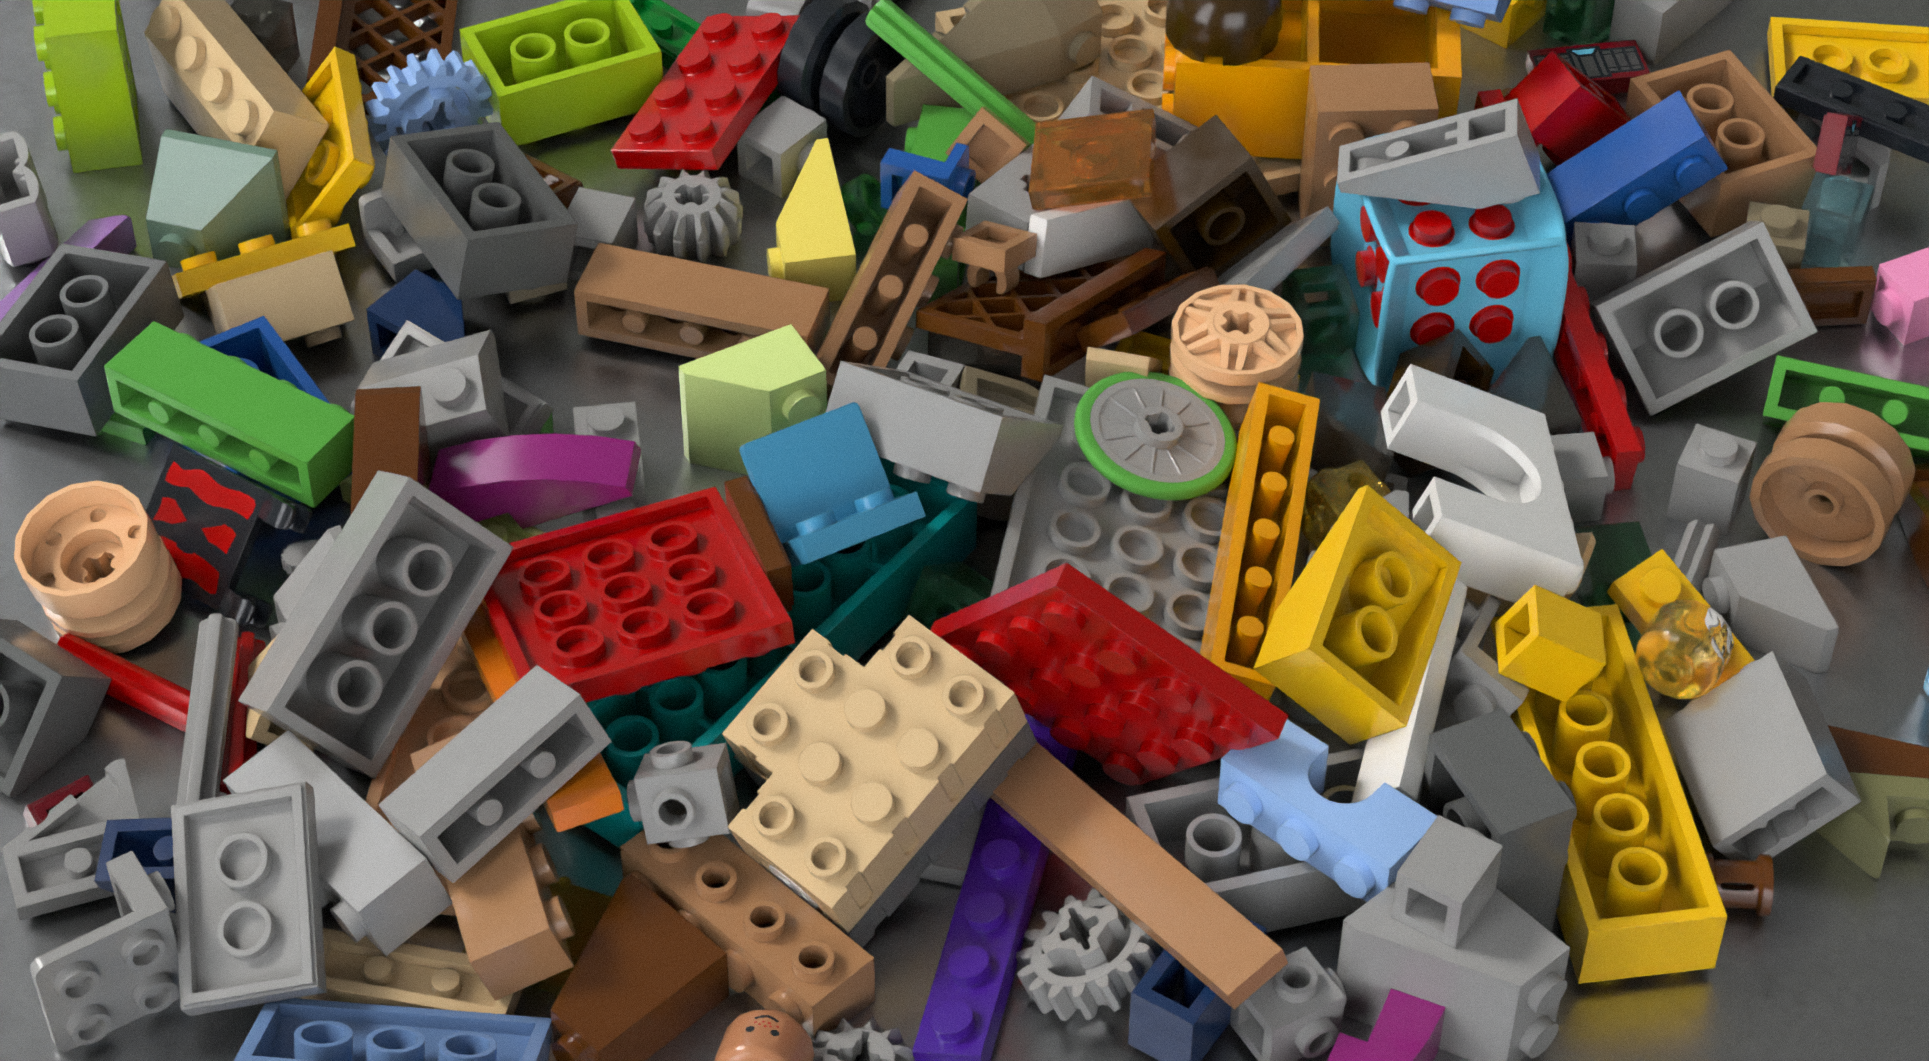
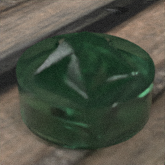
M861 174L845 182L841 187V194L850 223L861 234L871 236L878 232L888 209L881 207V183L871 175Z

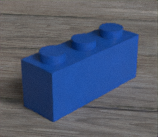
M1678 90L1546 174L1562 212L1566 242L1570 248L1574 222L1637 226L1688 193L1703 186L1709 180L1727 170L1728 167L1703 123L1680 90Z

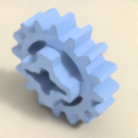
M436 48L430 49L425 61L419 62L413 53L407 55L408 66L402 70L393 65L387 67L386 69L391 79L388 83L374 82L371 87L378 99L365 102V108L371 117L368 119V128L386 156L388 155L390 136L483 124L480 117L493 114V108L488 101V98L492 96V91L475 62L471 59L464 63L459 52L454 50L443 60Z

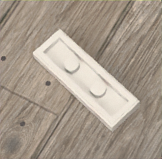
M1123 192L1031 214L1028 232L1037 234L1036 257L1025 262L1024 273L1043 278L1134 254L1145 247L1152 249L1153 236Z

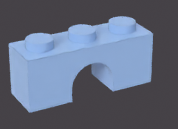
M1288 719L1279 739L1244 750L1231 749L1221 758L1218 804L1224 807L1238 822L1250 824L1280 844L1283 850L1294 859L1307 862L1336 881L1339 887L1348 895L1354 898H1361L1366 902L1396 881L1398 870L1437 818V815L1385 782L1368 798L1355 803H1337L1322 797L1320 794L1324 791L1329 746Z

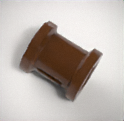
M1705 852L1724 908L1754 909L1757 916H1770L1774 893V869L1770 854H1759L1755 861L1714 859L1711 852ZM1721 883H1745L1747 885H1727Z

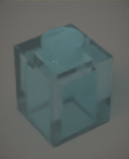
M1821 172L1815 173L1802 205V210L1810 211L1802 263L1820 268L1852 266L1863 237L1874 190L1873 185L1854 181L1845 176H1835Z

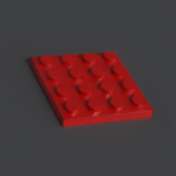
M715 486L511 542L509 544L514 547L481 601L482 608L516 683L538 665L579 693L585 703L615 694H630L643 686L678 676L696 675L709 667L744 657H759L769 653L772 649L795 643L791 618Z
M1068 563L934 621L930 631L1015 692L1024 714L1030 715L1048 727L1050 735L1054 740L1068 748L1084 751L1103 764V771L1109 777L1126 785H1141L1222 758L1231 749L1244 750L1279 739L1289 716Z

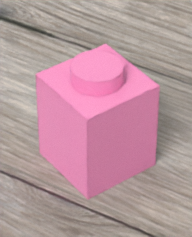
M1929 247L1879 264L1877 283L1870 310L1877 321L1886 326L1903 345L1929 337Z

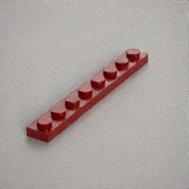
M1501 89L1478 91L1474 110L1505 102ZM1567 244L1569 256L1567 290L1554 356L1583 432H1594L1602 457L1609 456L1612 460L1615 476L1614 491L1631 489L1638 463H1642L1645 458L1644 436L1639 426H1632L1626 410L1627 400L1624 385L1619 378L1614 379L1608 365L1606 339L1602 332H1596L1590 319L1589 297L1583 286H1577L1572 273L1571 251Z

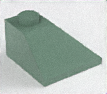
M166 129L160 140L146 215L153 259L167 261L169 267L182 269L181 260L215 251L218 261L241 255L238 248L239 243L272 234L275 244L292 240L278 151Z

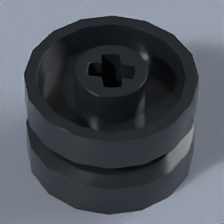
M813 0L792 26L782 49L777 72L778 92L780 96H785L799 105L814 111L819 116L825 118L827 124L859 138L871 134L886 121V76L906 58L866 25L865 20L870 12L868 5L857 0Z

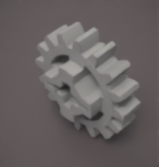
M1092 887L1087 900H1076V898L1070 895L1065 898V906L1059 910V914L1047 910L1042 913L1041 916L1046 925L1042 930H1027L1024 937L1030 948L1016 953V959L1022 968L1017 972V975L1031 1000L1034 999L1038 1008L1044 1014L1054 1009L1060 1020L1067 1021L1076 1009L1082 1011L1086 1020L1093 1019L1097 1013L1098 1006L1103 1004L1104 1006L1108 1005L1114 1012L1121 1009V998L1127 995L1126 992L1131 993L1157 960L1156 957H1159L1165 950Z

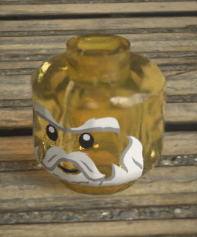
M1675 600L1661 606L1652 616L1638 640L1635 652L1636 664L1647 684L1661 694L1675 699H1694L1703 696L1718 682L1731 657L1734 646L1732 631L1722 615L1708 605L1694 600Z

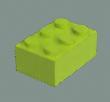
M32 0L35 21L37 25H40L33 26L38 61H44L46 70H51L43 72L48 107L54 106L56 114H61V116L53 117L57 150L69 151L73 173L143 165L137 88L120 0Z
M564 0L459 29L464 63L472 59L492 91V96L488 98V101L493 108V114L485 118L488 123L499 122L517 146L527 145L537 140L638 113L663 78L661 50L630 0Z

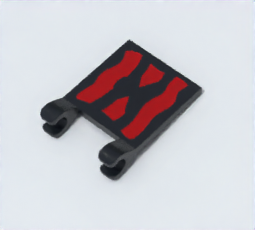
M173 444L146 512L181 574L182 592L218 610L224 617L235 619L238 625H249L250 623L257 628H265L273 610L272 604L236 589V586L263 521L278 529L288 530L289 528L297 533H304L312 517V510L300 503L278 495L182 445Z

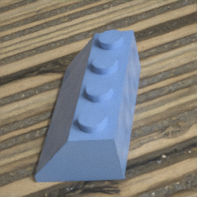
M292 998L264 1004L234 1061H548L552 1037L551 1018Z

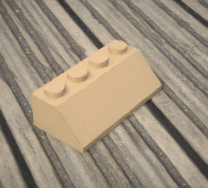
M162 0L153 11L144 34L164 93L198 135L277 150L286 201L329 127L328 122L225 0Z

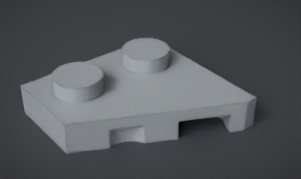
M124 758L114 760L104 768L106 776L77 799L70 794L49 811L47 818L41 824L25 829L1 848L20 920L114 895L110 891L99 888L94 882L107 820L141 819Z

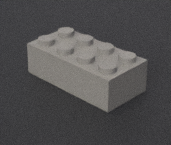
M378 470L238 701L282 729L289 730L297 738L342 766L375 779L514 547L412 478Z
M1365 747L1328 754L1324 791L1320 794L1322 797L1337 803L1352 802ZM1220 777L1129 796L1126 799V818L1240 914L1267 928V932L1352 914L1367 903L1361 898H1354L1345 893L1336 881L1307 862L1296 860L1288 855L1280 844L1250 824H1243L1235 820L1224 807L1218 804Z

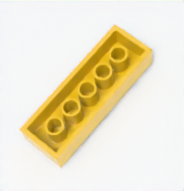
M1617 604L1587 607L1600 613L1602 616L1604 646L1606 647L1607 657L1606 665L1601 673L1593 681L1587 682L1566 703L1526 686L1529 692L1524 702L1510 715V718L1520 731H1526L1532 736L1537 745L1540 759L1556 781L1561 780L1569 787L1576 803L1577 815L1572 824L1568 845V862L1564 867L1559 893L1560 904L1556 909V914L1565 943L1570 947L1569 955L1578 984L1713 969L1716 966L1727 920L1722 899ZM1502 616L1493 617L1486 630L1483 652L1497 663L1495 623Z

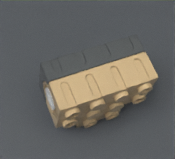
M910 615L895 630V637L883 651L879 649L865 667L847 654L841 655L833 648L830 641L812 629L722 733L753 782L761 787L757 791L759 795L746 810L743 808L727 826L746 854L862 948L875 935V928L886 915L890 917L920 881L919 876L929 864H934L965 828L963 824L975 810L978 812L993 795V791L1008 776L1007 772L1019 758L1022 760L1037 742L1015 692Z

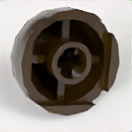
M1282 0L1166 1V36L1176 50L1192 60L1203 62L1204 54H1208L1211 56H1223V66H1237L1261 59L1272 52L1278 43V34L1282 29L1283 21Z

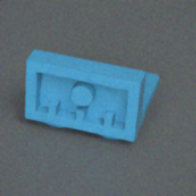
M855 402L743 444L739 449L750 481L755 487L787 554L791 568L813 562L926 516L917 491L897 498L894 497L860 406Z

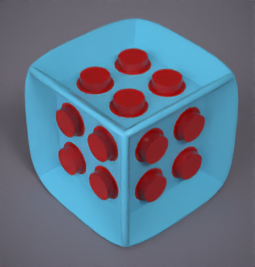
M1541 161L1540 194L1525 197L1516 203H1501L1482 209L1341 193L1336 181L1333 214L1340 224L1338 229L1331 235V261L1336 298L1360 366L1367 379L1377 390L1388 392L1400 353L1457 329L1463 333L1495 370L1491 384L1528 377L1546 368L1554 354L1560 332L1567 290L1569 256L1562 212Z

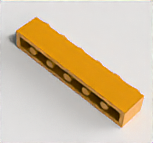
M1258 382L1238 432L1237 451L1230 477L1200 654L1269 701L1276 686L1254 670V666L1273 614L1290 591L1320 399Z

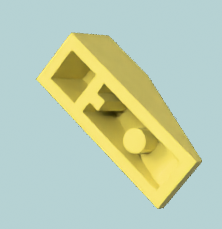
M828 138L816 139L776 222L777 247L767 249V265L770 277L829 288V300L832 302L844 300L856 276V252Z

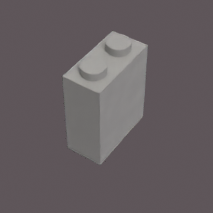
M1774 651L1769 652L1759 660L1750 662L1739 673L1704 696L1693 699L1684 709L1662 722L1712 847L1730 860L1755 861L1759 854H1770L1771 857H1774L1861 802L1807 678Z

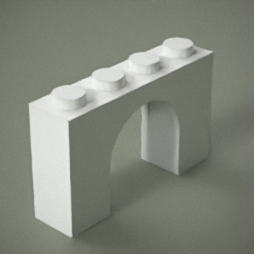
M1410 364L1380 412L1387 449L1451 472L1468 481L1484 494L1434 476L1411 511L1409 519L1462 562L1457 579L1465 586L1516 603L1534 585L1562 597L1565 594L1573 593L1581 581L1584 561L1580 555L1574 531V522L1570 516L1564 492V483L1561 480L1554 453L1555 448L1551 441L1545 414Z

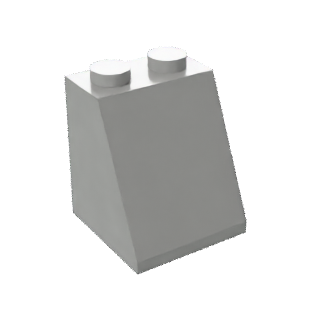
M1396 881L1343 920L1337 976L1344 986L1347 1003L1344 1006V1016L1375 1026L1392 988L1446 1007L1439 1049L1470 1061H1520L1525 1056L1535 1058L1542 1054L1555 1039L1559 1029L1556 1024L1559 1003L1567 988V982L1564 978L1570 947L1497 888L1455 949L1391 918Z

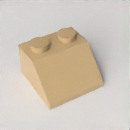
M332 250L219 283L200 294L205 310L217 334L265 316L284 343L304 337L307 348L341 338L342 334L339 326L355 320Z

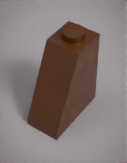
M421 386L356 389L351 514L378 470L410 477L426 489H429L432 469Z
M630 874L620 882L550 1010L554 1037L551 1048L557 1061H646L729 997L727 953L638 878Z

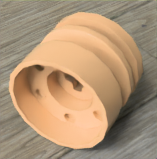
M1239 284L1217 285L1198 291L1179 305L1171 325V365L1168 369V375L1183 380L1203 398L1214 400L1225 412L1234 429L1240 430L1258 382L1298 393V371L1301 367L1304 334L1301 318L1289 302L1269 290Z
M96 480L75 483L46 496L27 514L16 535L14 560L23 580L35 599L42 605L47 618L52 622L59 637L64 634H72L113 654L125 653L151 641L171 621L181 601L182 577L169 550H167L161 536L158 535L139 498L122 485Z

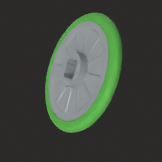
M1133 372L1114 374L1091 386L1080 399L1076 408L1074 419L1075 435L1087 460L1106 479L1134 494L1158 500L1195 498L1217 488L1233 469L1237 451V440L1230 420L1214 400L1203 398L1183 380L1157 372H1149L1147 377Z

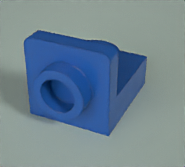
M956 143L945 162L893 148L888 149L880 162L881 207L889 209L895 195L914 170L967 199L969 193L975 187L976 172L969 168V146Z

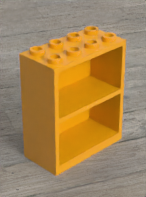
M1282 0V29L1278 34V43L1274 50L1257 61L1237 66H1223V56L1204 54L1203 62L1192 60L1173 47L1165 32L1162 91H1174V94L1162 93L1161 109L1197 127H1200L1214 115H1217L1253 157L1302 159L1310 65L1429 62L1439 107L1438 120L1457 115L1462 79L1460 24L1449 20L1451 14L1449 10L1429 6L1426 15L1417 14L1394 7V0Z

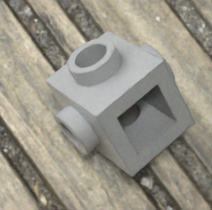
M673 741L658 745L649 754H644L634 780L628 781L627 798L633 821H643L647 845L669 842L671 847L687 848L707 841L710 836L730 833L727 826L736 817L739 803L726 743L692 747L691 743L687 741Z
M1306 946L1286 955L1288 961L1286 966L1235 1010L1231 1007L1230 1025L1258 1061H1296L1302 1057H1317L1326 1052L1336 1042L1341 1032L1344 1006L1347 1003L1344 986L1337 974L1328 967L1323 968Z

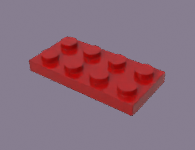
M727 13L707 16L612 147L611 152L617 168L719 170L778 84L777 72L782 49L792 26L800 15L781 16L778 13H766L760 16H731Z

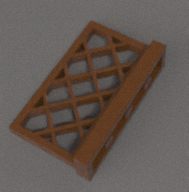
M320 0L306 84L334 47L354 54L352 50L368 44L378 53V55L362 61L355 55L359 81L362 80L370 88H372L371 86L374 82L388 83L377 72L390 65L398 67L400 70L408 66L407 55L411 53L415 55L423 51L428 55L430 49L436 48L441 58L445 60L452 50L458 0H410L414 5L401 11L388 2L389 0ZM373 8L384 19L368 25L357 16ZM429 16L439 27L425 33L413 22ZM399 30L409 40L394 47L382 36ZM374 91L362 94L365 115H369L365 108V102L378 99Z
M1145 247L1123 261L1111 259L1043 278L1024 273V270L1019 269V282L1017 286L1003 295L996 292L997 277L992 270H989V281L975 288L966 282L916 310V328L1022 356L1021 377L1042 382L1044 375L1053 376L1086 356L1087 352H1083L1076 332L1079 331L1078 328L1165 282L1166 252Z

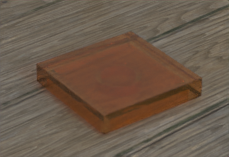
M1153 108L1036 122L1029 184L1032 210L1152 196L1157 126Z

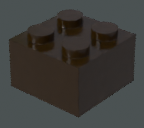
M1214 115L1199 128L1191 131L1182 141L1153 163L1142 168L1137 175L1120 187L1163 252H1166L1168 258L1182 275L1208 266V268L1213 267L1218 278L1292 222L1253 157L1217 115Z

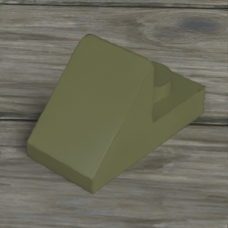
M1849 772L1861 802L1815 831L1869 876L1879 879L1890 840L1903 841L1910 844L1929 843V778Z

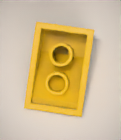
M1366 485L1359 488L1273 614L1254 670L1350 745L1406 727L1462 562L1370 486Z

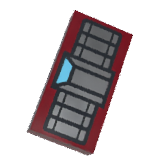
M1636 40L1527 50L1525 68L1529 74L1553 50L1610 94L1628 93L1631 78L1650 73Z
M1827 112V115H1824L1813 164L1815 172L1831 175H1851L1863 117Z

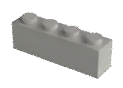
M289 730L223 780L231 794L306 781L314 788L321 909L331 902L334 905L330 909L331 914L354 942L357 943L366 936L387 956L453 904L427 858Z

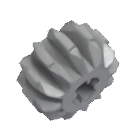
M682 169L679 178L660 177L658 188L647 191V199L644 202V232L647 234L648 242L654 244L657 248L659 255H675L676 258L684 260L689 258L698 259L701 263L705 264L707 256L726 257L728 247L739 243V237L742 232V201L739 199V192L730 187L727 177L711 179L707 170H703L698 175H689Z

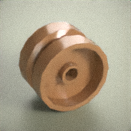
M1819 402L1799 409L1785 423L1774 442L1772 452L1764 459L1753 478L1749 499L1756 521L1769 538L1786 535L1799 558L1818 565L1844 567L1865 561L1881 546L1892 525L1894 515L1901 509L1911 490L1915 467L1907 444L1895 428L1877 415L1847 403Z

